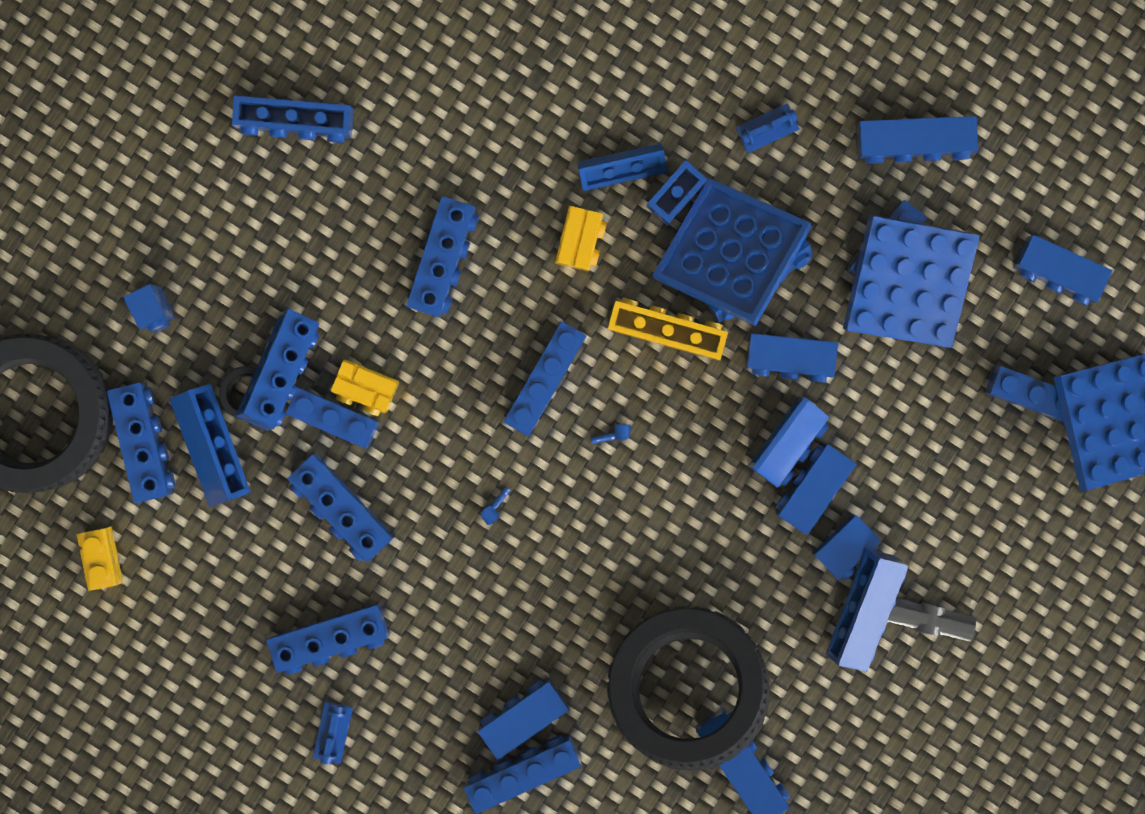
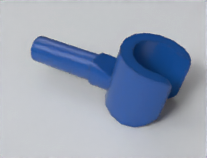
M615 424V433L591 437V442L596 444L609 440H627L630 437L631 426L629 424Z
M504 487L497 498L482 511L481 517L487 525H491L501 517L495 509L500 506L511 491L507 487Z

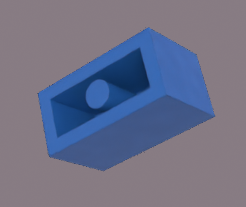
M685 160L647 203L646 208L668 226L708 179Z
M148 284L123 297L139 329L149 330V332L155 331L157 333L170 327L169 321L176 318L162 288L159 286Z
M852 514L812 554L836 579L840 580L842 577L848 579L858 569L856 564L863 558L866 548L877 551L879 547L876 544L881 540L857 515Z

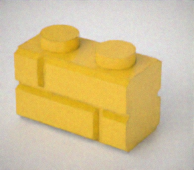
M569 206L555 264L589 272L590 266L596 267L600 250L595 249L597 238L603 239L607 222L602 221L603 214Z
M344 359L331 392L337 394L336 400L348 405H352L353 401L364 405L363 411L379 416L380 412L387 413L399 381Z
M112 527L77 534L78 544L82 547L80 554L88 591L123 583Z

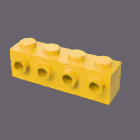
M622 298L621 302L615 301L607 330L717 361L721 360L728 335L727 331L722 330L723 325L706 321L705 325L694 323L695 317L678 313L676 318L666 315V309L652 305L647 310L638 307V301Z

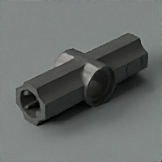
M896 597L895 606L887 620L888 622L913 627L916 631L934 636H940L941 634L970 642L976 628V617L949 611L939 605L921 602L920 604Z

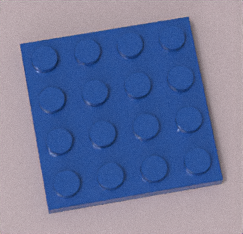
M708 178L654 271L653 277L659 282L756 326L808 235L811 223Z
M869 214L843 329L851 332L952 348L980 236L969 232Z
M1145 354L1055 376V386L1080 491H1088L1144 475Z

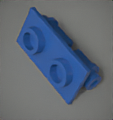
M788 103L735 127L747 154L800 130L796 122L798 120L797 115L793 109H790Z
M325 701L313 758L320 759V763L330 765L331 762L341 764L353 707Z

